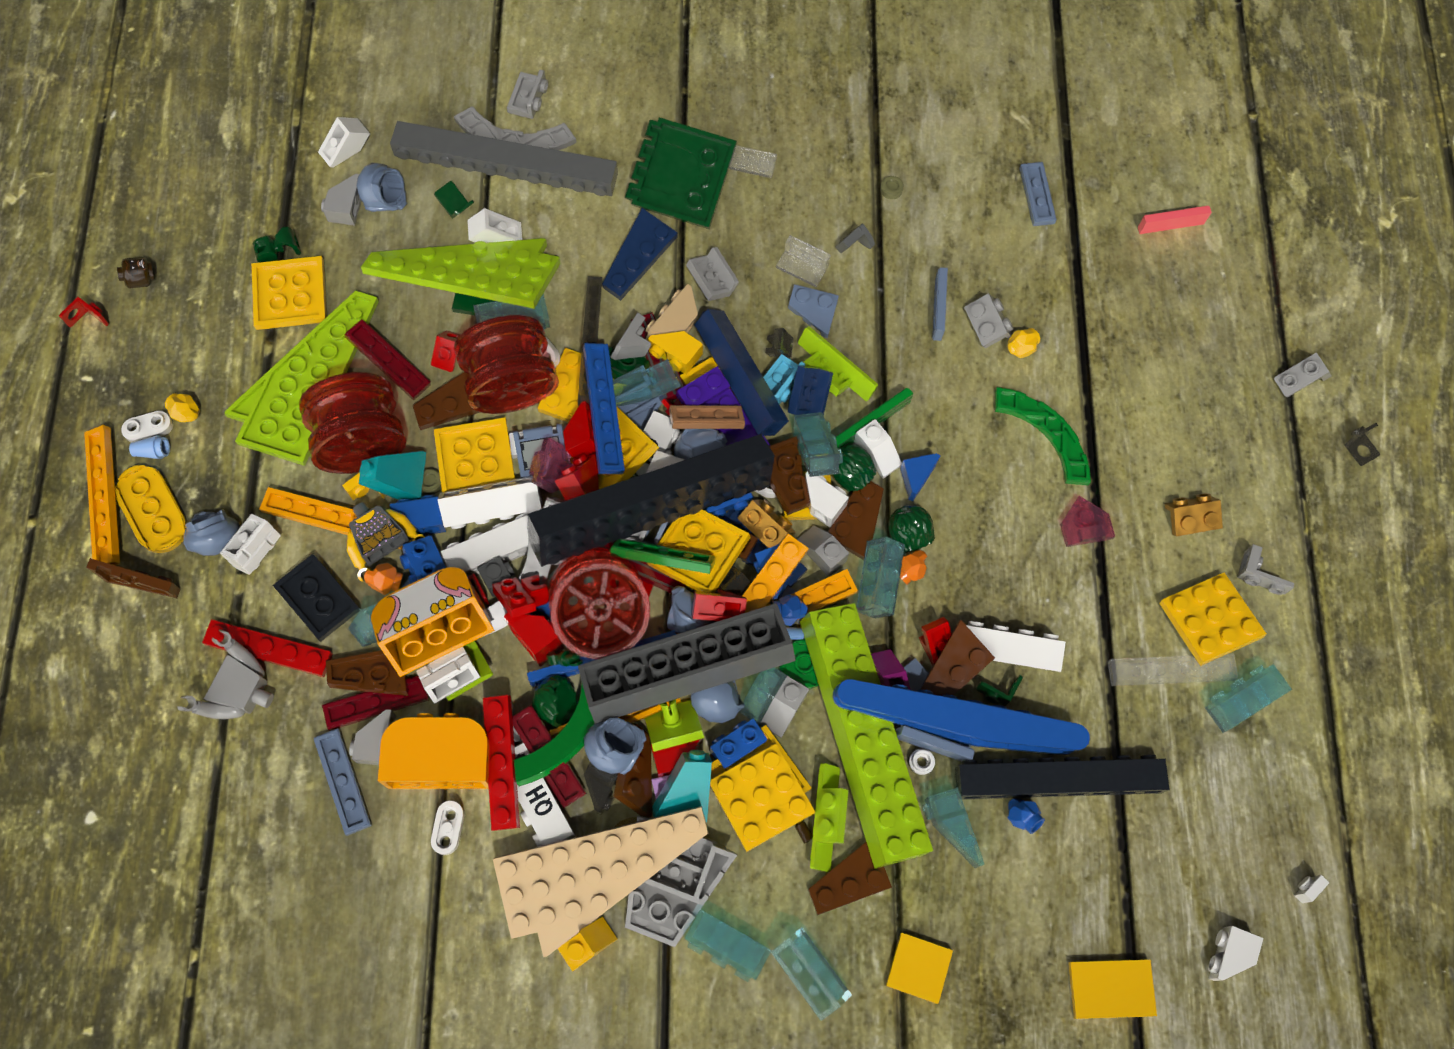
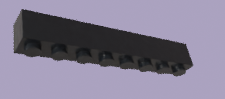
M1129 755L1116 756L1115 760H1106L1105 756H1094L1089 758L1090 761H1080V757L1064 758L1063 762H1054V758L1038 759L1039 762L1030 763L1027 758L1014 759L1013 763H1003L1002 759L988 760L987 764H977V760H964L962 765H958L955 768L957 800L1162 794L1170 790L1166 758L1157 759L1156 755L1140 756L1141 759H1131Z

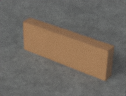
M670 406L669 409L672 429H744L745 426L741 406Z

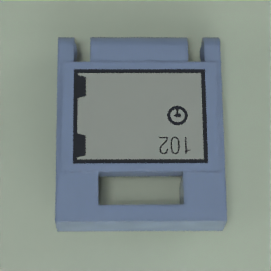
M556 424L558 433L553 434L552 425L523 430L524 439H520L518 431H513L521 478L534 476L533 472L557 468L559 477L562 474L561 470L569 465L562 424ZM557 478L538 481L539 487L556 484L554 480Z

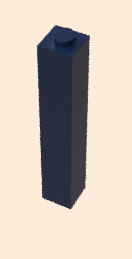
M707 309L694 324L730 384L757 434L775 436L789 422L788 418L726 313L722 310Z

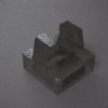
M784 328L774 329V333L767 336V341L773 344V346L766 348L765 353L770 357H779L782 354L791 359L793 337Z

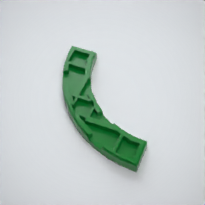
M996 387L995 412L1018 417L1037 428L1055 448L1063 466L1065 484L1089 486L1091 478L1087 456L1083 452L1078 436L1064 418L1044 402H1038L1026 396L1025 393Z
M583 684L576 710L562 731L542 748L514 760L515 778L519 787L551 774V770L563 762L566 764L583 748L584 736L588 729L595 724L588 707Z

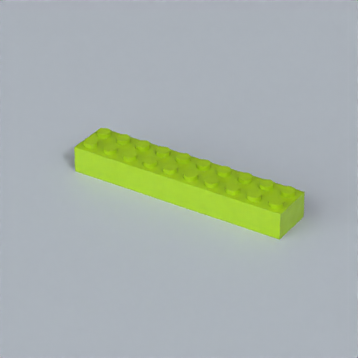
M855 603L809 612L800 621L874 868L921 857L932 852L933 848L893 722L840 708L833 700L835 687L847 679L881 685Z

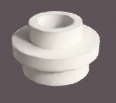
M917 749L910 755L909 765L916 774L926 775L933 770L935 758L930 751ZM917 759H925L926 765L923 767L919 766Z

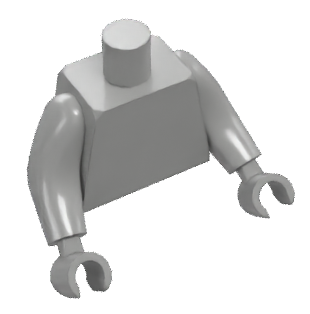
M219 630L224 634V639L219 642L212 638V641L224 647L231 656H226L203 700L207 702L196 701L192 696H181L180 698L187 699L188 706L186 708L177 706L178 710L192 711V713L211 719H234L242 717L244 713L251 714L256 704L268 708L273 701L274 695L264 690L267 681L263 678L265 672L262 666L245 647L236 640L231 639V635L228 632Z

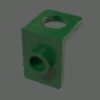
M449 181L434 192V196L452 219L474 203L473 200L468 202L452 181Z
M1019 675L1015 679L1007 695L983 681L977 685L976 690L983 693L988 701L994 704L999 702L1006 706L1012 700L1023 676Z

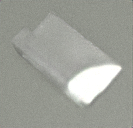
M790 235L785 243V251L776 268L817 287L829 267L831 255Z

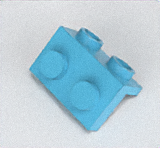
M782 354L763 377L779 405L781 402H787L792 394L791 389L794 386V376L798 366H805L804 362L801 361L798 365Z

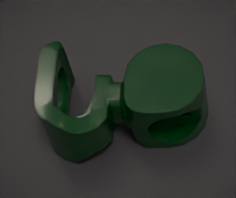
M282 227L274 236L275 240L270 236H263L253 241V248L259 263L276 261L277 252L285 251L284 245L292 247L296 255L301 254L297 237L290 227Z

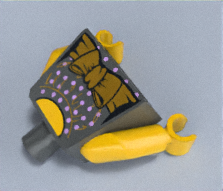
M362 502L353 508L357 518L349 523L351 531L347 535L346 550L354 567L359 569L358 579L364 582L361 576L362 571H373L369 567L370 565L403 544L415 541L417 537L425 538V536L416 533L417 529L404 514L392 509L384 510L381 506H376L370 510L367 504Z

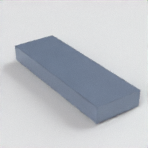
M1043 162L1021 164L1020 172L1032 225L1055 224L1057 219Z
M939 268L935 278L932 339L936 341H941L945 332L948 268Z
M906 725L895 729L898 740L961 762L973 759L975 751L972 748Z

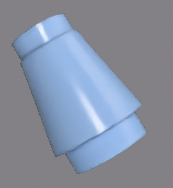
M156 435L130 443L129 451L133 457L163 459L170 453V444L166 437Z

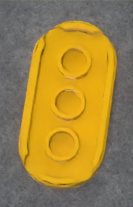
M135 465L126 469L119 476L117 486L115 485V497L137 540L151 552L165 553L174 550L184 541L187 520L165 478L157 469L145 465Z

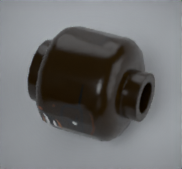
M144 257L125 258L121 262L122 267H117L119 281H124L127 288L148 287L151 281L154 280L152 263L147 262Z

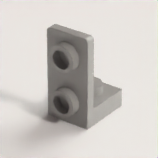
M1316 352L1279 374L1274 380L1284 396L1289 397L1321 378L1325 381L1332 377V375Z
M1254 544L1244 552L1237 578L1245 580V583L1248 585L1267 588L1269 592L1277 595L1286 594L1294 588L1293 582L1259 571L1263 563V557H1261L1263 548Z

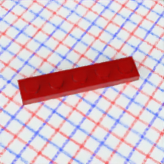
M212 619L202 641V644L205 646L226 651L224 647L212 641V638L221 642L224 639V634L219 630H224L231 635V639L236 640L245 647L257 660L323 678L326 674V661L331 660L333 655L331 651Z
M502 695L483 698L484 727L489 739L488 788L491 831L520 828L518 789L514 767L515 746L511 696Z

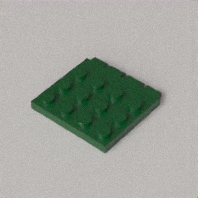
M660 117L658 121L649 120L645 136L652 138V140L643 139L638 158L645 160V162L636 161L631 179L638 181V184L629 183L625 198L632 201V206L710 230L737 141Z

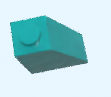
M426 452L384 455L362 460L359 484L397 500L421 498Z
M691 750L690 753L682 752L653 805L652 812L654 818L702 806L705 821L707 822L712 767L709 753H705L702 750Z

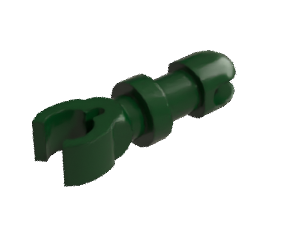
M555 651L553 655H546L549 665L560 664L567 667L578 666L583 662L579 658L582 656L580 653Z

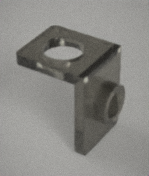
M1377 423L1367 428L1361 426L1351 433L1353 438L1345 444V447L1360 466L1380 456L1379 451L1367 437L1378 426ZM1358 446H1366L1370 451L1369 457L1360 456L1357 451Z

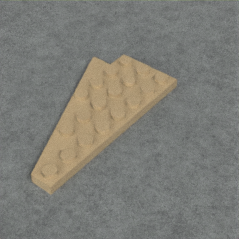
M702 806L494 857V868L511 939L538 933L543 957L550 955L579 933V930L588 926L707 835L708 829Z

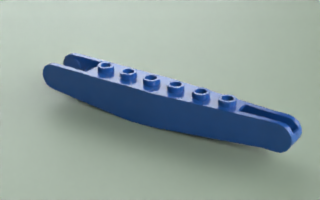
M847 679L837 685L833 691V700L840 708L860 712L896 724L906 725L929 734L977 747L1067 755L1074 750L1086 748L1090 741L1088 730L1083 725L1033 715L1030 711L1026 710L1013 711L1002 705H984L981 701L959 700L958 697L953 695L937 696L928 690L911 691L904 685H892V687Z

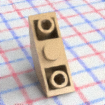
M689 284L682 291L678 289L671 299L672 303L669 306L667 304L664 305L657 321L652 320L646 328L648 333L647 341L651 335L680 331L689 333L694 327L698 312L692 287Z

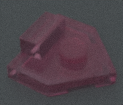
M551 438L543 440L541 450L534 454L529 474L533 476L531 483L549 493L559 490L554 480L562 474L561 470L572 464L570 461L572 457L566 452L565 446Z
M1078 496L1060 524L1066 547L1115 538L1109 514L1081 496Z

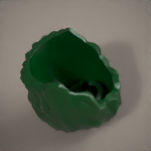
M852 444L841 447L829 458L830 473L836 482L848 492L863 489L877 474L870 454L861 446Z
M904 505L892 513L889 519V532L898 550L912 552L932 544L935 539L934 526L927 510L920 506Z
M560 675L550 676L534 690L535 694L532 705L542 720H546V722L556 727L569 722L578 703L576 701V692L565 677Z

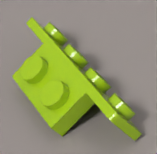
M810 326L806 327L798 341V344L812 355L804 361L805 366L817 367L833 372L829 392L836 397L846 389L851 388L865 401L870 400L878 387V383Z
M821 763L819 768L812 850L810 854V868L823 872L831 871L833 843L844 844L848 790L839 788L840 768L827 763Z

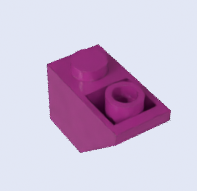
M891 649L871 653L881 685L892 687V685H904L908 687V690H911L906 670Z

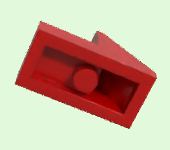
M717 589V593L695 591L692 618L721 621L744 614L747 598Z
M945 617L921 627L923 636L919 637V640L932 666L936 663L952 635L949 622Z

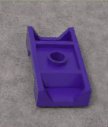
M718 366L677 390L676 394L683 406H741L730 390V384ZM743 408L744 429H715L719 433H724L727 439L726 446L758 435Z

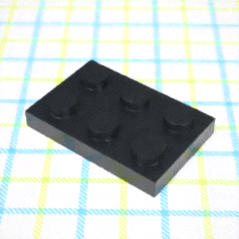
M314 554L310 555L273 584L274 588L320 642L361 610Z

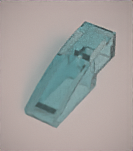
M666 359L648 369L642 365L614 379L616 407L645 401L681 387L676 372L669 360Z

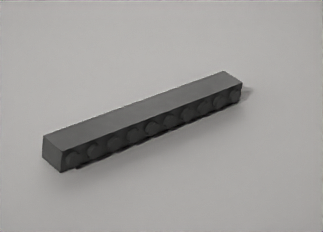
M397 121L390 141L394 156L400 159L418 160L425 164L434 163L447 168L456 167L468 172H482L490 176L499 175L511 180H526L533 184L542 183L555 188H569L576 192L585 191L598 196H612L618 176L617 161Z

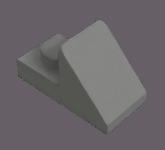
M639 313L636 314L612 353V359L636 358L646 355L651 343L640 337L645 329L641 326L645 320L644 316Z

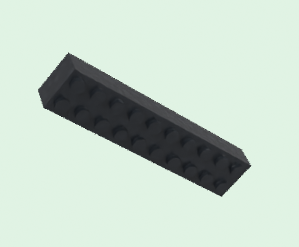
M762 434L534 511L528 514L530 545L541 567L548 564L552 565L562 559L581 555L590 549L604 547L618 539H626L635 533L651 530L663 523L674 522L680 517L696 514L705 508L718 506L733 498H741L750 492L763 490L770 486L775 455Z

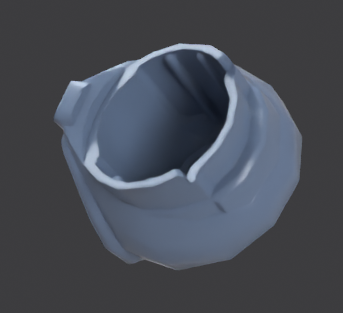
M370 163L363 168L357 178L356 186L365 209L371 212L402 210L407 202L404 181L400 172L379 163Z
M684 429L675 444L674 456L686 460L726 446L727 439L723 432L719 433L715 429Z
M224 509L217 513L202 511L195 514L191 521L185 524L186 530L183 543L188 551L203 556H215L220 554L222 549L238 531L240 525L235 519L227 516Z
M675 586L671 590L672 606L667 622V627L671 631L675 630V632L680 634L715 623V621L692 618L696 590L682 586Z
M735 680L690 694L691 704L696 713L709 722L724 723L734 719L739 710L745 706V703L738 695Z
M609 718L604 722L594 724L588 729L584 736V749L589 761L597 769L610 774L620 773L624 775L635 764L644 747L646 737L644 730L639 729L634 724L620 718Z

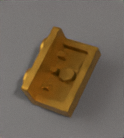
M1198 494L1194 499L1175 498L1173 502L1165 503V509L1171 513L1172 535L1176 537L1223 528L1221 500L1212 497L1211 494Z
M765 499L763 501L752 500L738 516V520L768 548L780 544L787 534L793 536L796 533L791 528L793 526L792 523L784 516L779 517L774 512L775 508L770 502Z

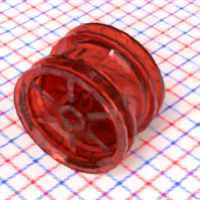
M524 315L495 317L473 325L457 338L454 344V351L460 369L470 374L465 381L464 388L468 403L475 411L488 414L519 411L540 403L541 400L552 395L558 388L559 379L554 362L550 358L543 356L547 350L548 342L543 325L539 320Z
M367 372L344 373L321 380L302 394L299 400V411L305 428L312 432L308 438V448L311 461L315 467L328 473L352 474L360 472L362 460L402 453L406 446V437L401 421L392 415L396 408V400L393 395L392 386L387 379Z
M593 548L581 555L566 558L555 570L548 588L551 621L559 640L570 651L591 659H601L631 649L642 638L650 619L648 594L636 567L628 559L610 553L611 550L605 548ZM586 577H592L594 579L593 582H590L588 584L584 583V579ZM614 579L620 582L619 586L615 588L610 586V581ZM572 596L578 599L575 605L568 603L569 598ZM627 602L629 609L621 610L619 605ZM602 603L604 604V608H603V609L600 608V607H598V608L595 610V606H594L595 604H597V605H599V606L602 605ZM586 619L588 622L587 626L580 628L578 622ZM607 621L612 622L613 628L606 631L603 628L604 623Z

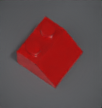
M509 613L503 616L509 629L539 666L548 661L546 655H553L555 651L564 649L561 642L564 639L561 635V630L553 620L548 622L544 616L525 614L514 618Z

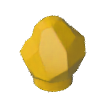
M1033 328L1016 330L1009 338L1008 351L1020 359L1031 355L1037 351V345L1040 343L1039 333Z
M174 393L165 401V408L168 410L170 417L175 421L193 422L198 418L200 409L190 395Z

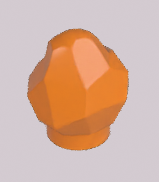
M916 550L897 559L898 567L894 572L907 585L911 581L914 582L922 579L927 569L924 563L927 554L922 550Z
M389 563L378 564L373 571L366 570L364 580L372 589L386 595L390 591L395 592L399 589L403 573L396 572V568Z

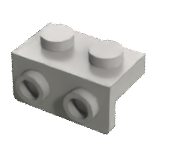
M539 70L537 76L520 72L507 105L508 113L530 119L534 118L536 111H539L541 108L542 94L546 93L548 89V80L545 77L544 70Z
M713 247L707 256L689 259L686 264L708 301L729 297L739 283L736 275L717 247Z
M988 293L964 307L985 349L1005 337L1009 339L1012 336L1011 330L1014 329L1008 317L1004 318L1001 312L1004 310V307L998 297L994 298Z

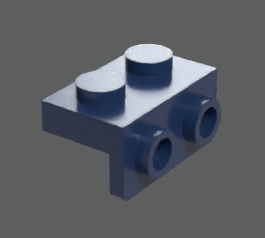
M798 366L794 376L792 395L789 398L787 413L823 418L833 372L817 367Z

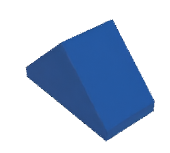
M935 453L903 460L900 470L910 501L913 502L936 467L940 458L939 454Z

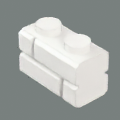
M250 514L220 554L233 567L250 575L258 568L261 560L275 546L276 541L281 535L268 521Z
M464 647L452 651L416 671L424 689L434 704L480 678Z

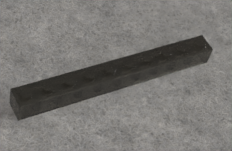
M588 276L578 406L583 401L590 405L583 346L584 343L598 344L602 277Z

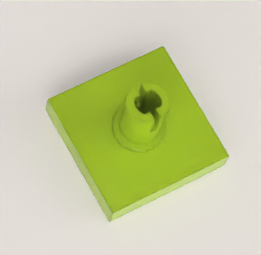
M676 699L669 701V707L667 702L661 703L662 711L644 718L654 752L704 738L698 715L691 704V700L676 704Z

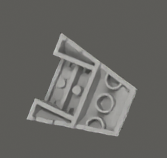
M638 816L637 822L651 818ZM703 837L629 894L625 928L675 947L738 854L714 840Z

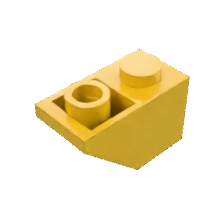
M685 331L651 335L648 338V341L651 343L649 352L655 358H662L668 362L673 370L681 371L686 375L703 355V343Z

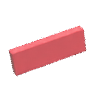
M1207 205L1144 215L1138 226L1139 234L1203 225L1212 212L1210 206Z

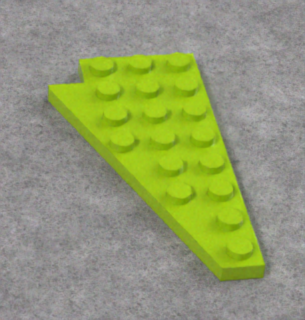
M544 238L490 243L478 241L474 244L371 252L361 266L363 274L535 309L561 263L559 256L543 253L547 247V241Z
M354 291L226 409L224 413L226 417L244 422L235 440L238 445L303 466L306 465L330 412V404L343 375L347 374L357 352V348L345 338L344 334L361 319L369 325L379 303L377 297Z

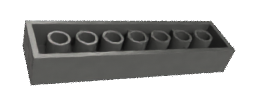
M775 603L579 665L578 669L589 710L595 724L609 718H618L795 661L791 638L778 605Z

